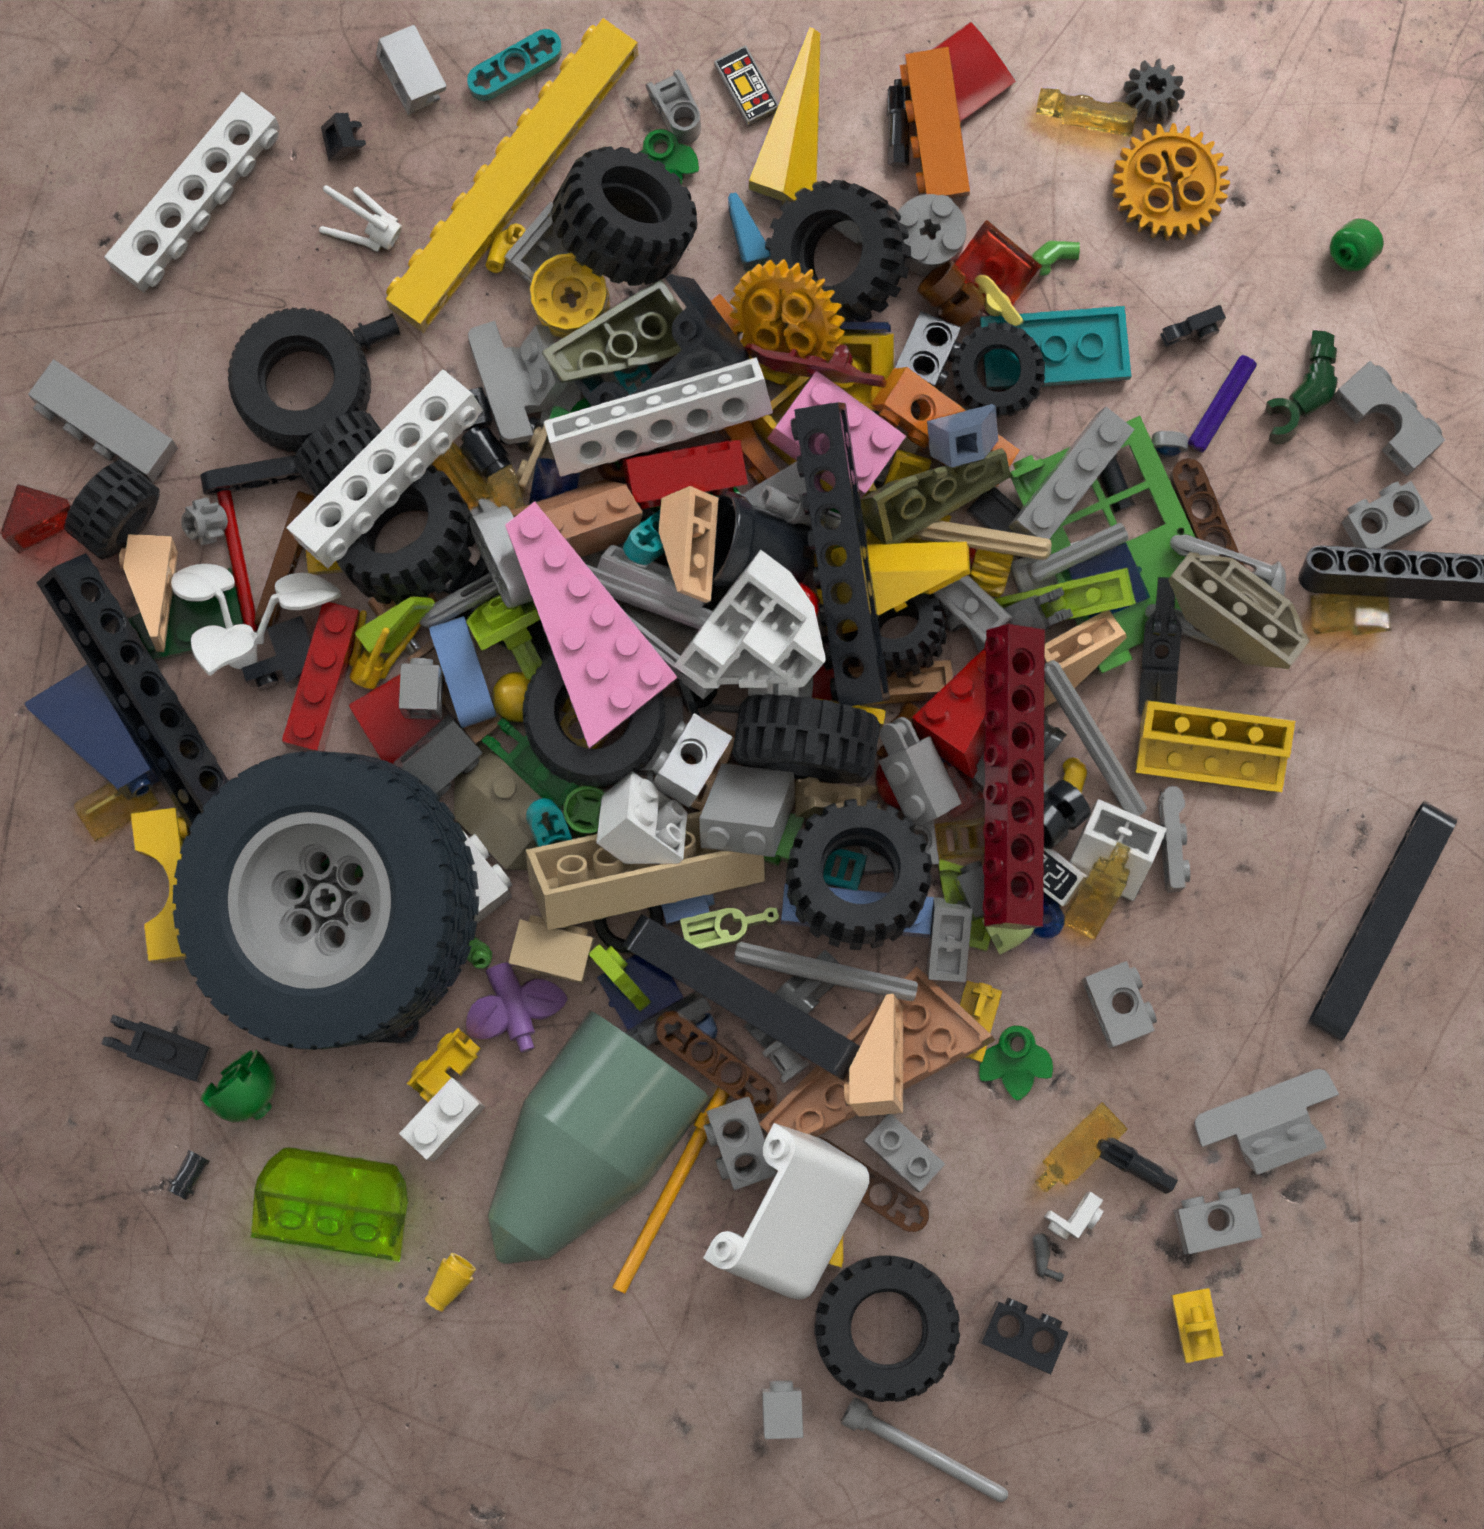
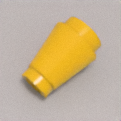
M451 1253L447 1259L443 1258L425 1297V1301L436 1310L443 1312L446 1306L474 1280L472 1275L476 1271L475 1267L455 1253Z

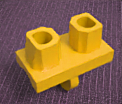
M1205 1288L1171 1295L1185 1363L1223 1356L1210 1289Z

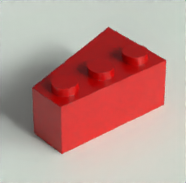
M725 440L622 459L627 488L635 501L640 504V509L661 506V498L689 486L703 492L711 491L712 495L716 496L721 495L723 492H734L733 487L748 484L740 440Z
M985 648L912 717L919 739L922 740L930 736L939 756L972 779L978 771L977 764L985 751Z

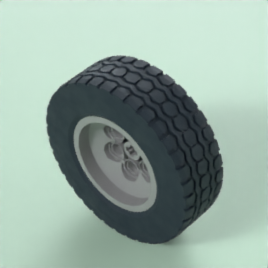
M327 751L288 753L262 761L259 765L255 764L237 774L238 777L229 780L219 789L220 794H214L202 808L204 812L197 815L189 830L192 833L186 836L180 854H183L182 859L177 861L174 876L177 879V885H173L172 903L176 904V910H173L175 929H179L180 935H177L181 953L187 957L184 961L191 976L198 979L195 983L205 997L212 999L210 1003L222 1015L229 1016L228 1020L244 1031L249 1030V1034L276 1045L304 1050H324L375 1042L401 1032L431 1011V1005L436 1006L448 993L447 987L453 986L462 971L459 967L466 963L472 947L469 943L471 940H474L477 921H474L475 915L479 913V896H476L475 891L479 889L477 871H473L472 865L475 864L470 846L465 844L467 838L460 824L453 821L456 817L444 802H439L441 798L426 784L421 785L423 781L401 767L375 757L354 753ZM325 854L330 860V866L326 872L321 866V860ZM358 865L361 866L364 874L360 883L356 881L354 876ZM298 880H301L304 885V892L301 897L296 893ZM336 896V901L331 903L330 898ZM365 902L371 908V915L368 920L362 914V907ZM306 916L309 917L312 924L309 934L303 928ZM340 927L345 933V940L342 945L336 939V933Z

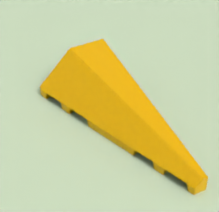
M809 27L749 178V190L780 200L782 205L786 200L793 203L797 199L795 193L803 187L813 191L812 185L817 182L821 33Z

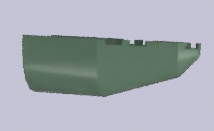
M591 1010L586 1014L523 1101L487 1214L495 1255L499 1262L503 1264L550 1259L645 1190L710 1100V1097L693 1082Z

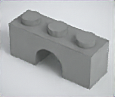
M1369 361L1337 390L1332 399L1356 424L1371 413L1385 414L1393 421L1395 426L1394 438L1388 442L1382 451L1408 476L1437 450L1446 439L1441 435L1442 430L1439 425L1431 418H1425L1416 409L1417 404L1408 393L1400 392L1391 383L1392 378L1383 367L1375 366Z

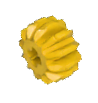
M976 549L970 577L988 595L999 598L1004 593L1013 555Z

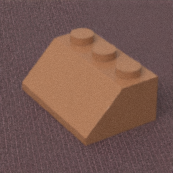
M605 479L536 502L580 558L608 549L610 545L616 546L625 543L630 532L640 525L643 513L626 484ZM531 504L512 510L513 517H516Z

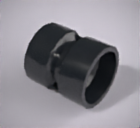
M1058 780L1044 792V848L1046 849L1054 848L1068 835V830H1075L1091 816L1089 804L1076 787L1065 780Z

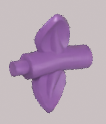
M508 962L487 969L485 972L496 995L479 998L471 1006L466 1020L468 1035L477 1039H490L499 1036L507 1030L510 1041H517L521 1053L534 1049L535 1047L530 1035L535 1033L531 1018L542 1020L554 1015L565 1005L568 999L566 994L557 985L545 979L534 978L521 986Z

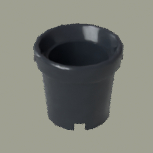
M723 492L718 496L712 587L726 590L729 586L733 585L760 550L790 571L797 582L802 583L811 559L803 557L804 545L809 546L808 530H811V528L800 523H788L784 517L752 505L747 497L734 492Z

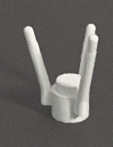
M327 185L323 187L325 193L369 222L365 233L370 235V237L365 238L324 226L319 228L320 233L367 246L376 252H379L381 247L387 250L393 247L403 227L397 223L398 219L387 213L358 187H355L353 192L376 214L372 215Z

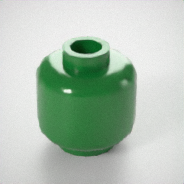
M1356 218L1348 221L1332 236L1329 245L1330 254L1335 263L1342 269L1358 272L1367 268L1382 253L1384 241L1381 231L1373 222L1363 218Z

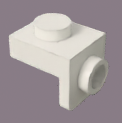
M1086 1192L1068 1222L1054 1212L1047 1211L1044 1218L1051 1222L1047 1228L1065 1240L1068 1239L1069 1235L1079 1238L1086 1227L1092 1230L1100 1219L1103 1210L1099 1206L1103 1200L1092 1192Z

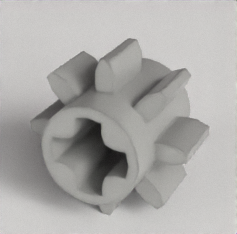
M207 497L193 500L192 506L185 507L186 512L182 515L181 524L184 533L191 540L199 539L202 546L215 543L217 537L224 536L223 531L227 528L228 520L225 510L218 503L210 504Z

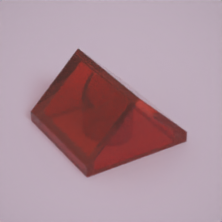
M988 220L981 225L955 262L958 268L966 275L964 283L971 282L979 290V285L975 283V277L986 275L994 281L1001 292L1009 297L1013 307L1038 281L1042 269L1041 264Z
M17 484L0 533L3 539L20 554L65 531V520L72 504L66 498Z

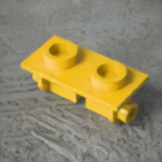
M967 980L960 1006L991 1033L1002 990L995 989L993 986L985 983H974ZM987 1046L965 1058L982 1062Z
M459 1028L453 1033L446 1034L437 1044L438 1050L428 1060L421 1061L411 1073L412 1078L407 1082L427 1102L451 1079L446 1073L450 1068L461 1076L478 1058L476 1054L481 1048Z

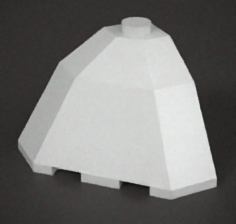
M760 550L708 617L674 666L703 688H719L721 684H739V688H767L769 684L788 683L789 687H804L826 660L814 605L792 573Z

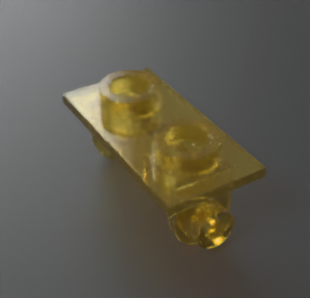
M452 442L450 448L444 454L439 455L431 464L438 471H443L453 480L452 483L469 506L468 509L472 510L477 507L476 500L490 499L491 496L485 489L487 485L484 479L476 471H471L463 460L465 456L460 451V448Z

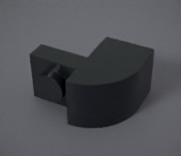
M302 616L267 628L276 656L241 668L245 680L250 687L257 686L258 689H265L279 683L278 678L284 676L290 688L299 684L312 640L307 624Z

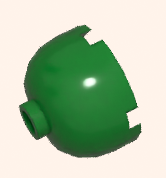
M255 1049L254 1053L251 1050L247 1051L220 1072L223 1077L218 1082L217 1087L211 1082L201 1096V1101L206 1107L223 1120L238 1123L253 1117L257 1121L265 1116L273 1106L269 1101L275 1094L277 1080L274 1069L258 1050Z

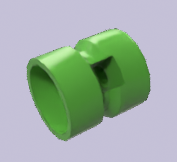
M578 787L568 794L564 802L563 814L566 823L580 837L598 833L602 795L605 793L596 787Z

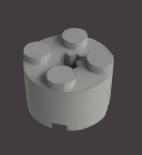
M935 194L920 195L906 202L898 210L901 215L899 223L906 225L909 237L904 240V243L911 246V258H905L904 266L917 273V275L926 277L932 270L941 267L949 260L956 263L962 253L966 238V222L958 206L948 196ZM923 232L935 234V238L930 240L928 235H923Z

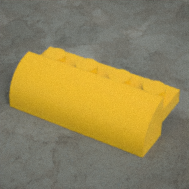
M1147 700L1140 722V738L1135 772L1282 793L1287 759L1290 758L1296 721Z

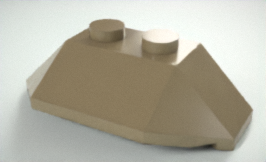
M1189 552L1168 579L1185 620L1244 664L1289 669L1310 642L1307 635L1303 632L1301 621L1293 603L1233 558L1199 555L1198 553Z
M481 742L478 744L482 751V754L478 757L479 763L467 774L463 775L460 773L455 777V820L471 835L475 834L488 852L506 870H528L526 850L536 848L537 846L526 820V812L534 801L542 798L502 759ZM544 812L541 814V822L548 831L553 828L548 820L549 813ZM568 826V829H569V832H570V834H571L572 840H573V839L580 838V837ZM556 840V841L552 842L551 844H555V843H559V842H564V841H563V840Z

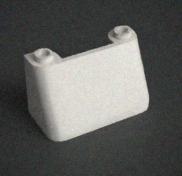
M774 1123L763 1145L765 1161L778 1170L744 1237L730 1231L721 1232L713 1239L703 1259L731 1274L786 1297L800 1300L807 1298L815 1290L868 1188L869 1173L863 1164L821 1138Z

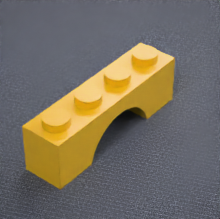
M176 808L131 814L135 851L141 855L158 860L164 867L169 879V896L164 908L156 917L144 924L148 961L157 964L184 960L187 957L181 953L177 940V935L180 934L179 929H175L173 910H176V904L172 902L173 885H177V879L174 878L177 861L182 859L183 854H180L184 839L190 835L189 826Z

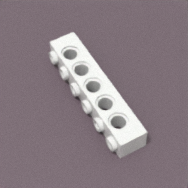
M241 92L104 256L109 266L143 293L149 286H156L165 274L164 268L172 258L176 260L184 253L188 246L187 240L195 231L200 232L208 224L211 218L210 213L218 203L221 205L229 199L235 182L240 176H247L256 164L255 158L263 149H269L276 142L280 129L276 117L245 93ZM239 134L250 136L249 140L243 145L233 144L234 138ZM217 161L227 163L226 168L219 173L210 171L211 166ZM196 188L204 190V194L200 199H187L191 190ZM169 217H181V221L176 227H164L165 221ZM147 244H158V249L153 255L144 256L141 254L142 249Z
M756 357L544 421V425L561 477L571 473H579L601 464L612 463L638 453L649 452L668 444L686 441L689 438L708 432L719 431L725 427L748 420H756L762 416L772 414L773 411L765 379Z
M442 369L286 528L300 545L325 567L329 568L335 561L341 559L346 554L348 548L362 534L371 529L374 521L387 508L393 506L398 501L400 495L414 481L423 476L426 468L439 455L444 454L450 448L452 442L466 428L471 427L475 423L483 409L474 395ZM392 468L389 472L384 474L386 470ZM339 521L337 525L332 527L335 522Z

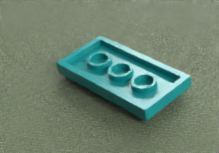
M1125 306L1019 314L1023 319V324L1014 327L1018 329L1020 327L1035 340L1045 362V381L1042 387L1131 379ZM1002 315L980 317L979 320L981 328L988 326V323H1007ZM995 349L983 356L985 387L988 390L1010 389L1017 383L1021 367L1018 358L1012 352L1005 349Z

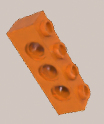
M908 367L893 368L886 380V388L882 387L871 404L880 412L878 416L893 427L899 425L908 432L907 438L922 448L929 447L927 421L966 411ZM914 401L920 407V414L917 419L911 414V405ZM998 434V442L991 451L1002 448L1006 452L1008 466L1010 467L1020 450Z

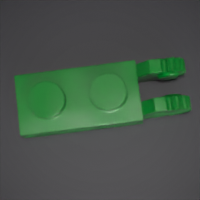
M502 717L497 724L505 734L518 742L517 746L508 753L494 737L486 735L482 742L496 753L541 798L552 800L560 809L564 805L568 794L580 786L558 778L557 775H554L549 769L544 767L533 752L527 736H523Z

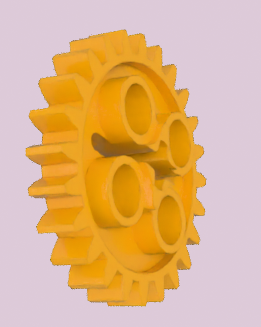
M1172 123L1169 132L1165 133L1161 124H1157L1153 136L1145 128L1141 134L1142 142L1132 137L1129 142L1131 149L1124 147L1121 149L1120 156L1123 160H1116L1114 169L1120 173L1114 174L1111 183L1120 185V187L1114 189L1112 195L1114 198H1123L1117 208L1118 211L1130 210L1126 219L1127 223L1135 219L1140 221L1138 232H1141L1148 226L1151 227V238H1154L1160 230L1164 231L1166 241H1169L1173 231H1176L1179 238L1183 240L1186 236L1187 228L1194 235H1197L1200 231L1199 222L1209 227L1212 223L1210 214L1219 216L1222 209L1217 203H1225L1228 195L1222 191L1228 189L1230 185L1229 180L1221 177L1227 174L1229 168L1228 166H1218L1224 154L1216 153L1212 155L1211 151L1215 145L1214 141L1205 145L1201 143L1204 134L1202 131L1193 138L1190 136V126L1188 125L1183 133H1177L1176 124ZM1162 152H1165L1168 156V170L1171 182H1177L1173 194L1176 203L1180 208L1179 212H1176L1173 207V194L1171 183L1168 181L1164 182L1168 170L1167 165L1165 164V160L1161 155ZM1177 156H1186L1192 161L1193 165L1182 167L1175 158ZM1151 163L1156 166L1158 172L1147 174L1141 169L1140 165ZM1188 189L1195 190L1199 193L1201 200L1190 201L1184 196L1183 191ZM1155 196L1160 197L1164 200L1166 206L1161 209L1154 208L1150 205L1148 199Z
M782 259L777 266H775L772 260H768L763 267L757 264L740 279V282L733 289L736 295L729 302L736 308L729 315L731 318L739 320L733 327V330L744 333V337L740 340L742 344L751 343L764 350L790 353L794 348L797 349L800 357L803 359L811 355L823 358L828 362L833 356L835 348L841 345L838 340L845 332L839 328L845 321V318L835 315L842 306L840 303H831L830 298L835 292L834 290L824 292L822 289L825 283L824 278L816 282L812 280V269L803 274L798 262L789 269L785 259Z

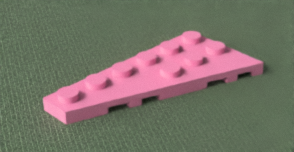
M533 502L509 521L505 527L583 731L587 746L590 749L674 682L677 676L536 502Z

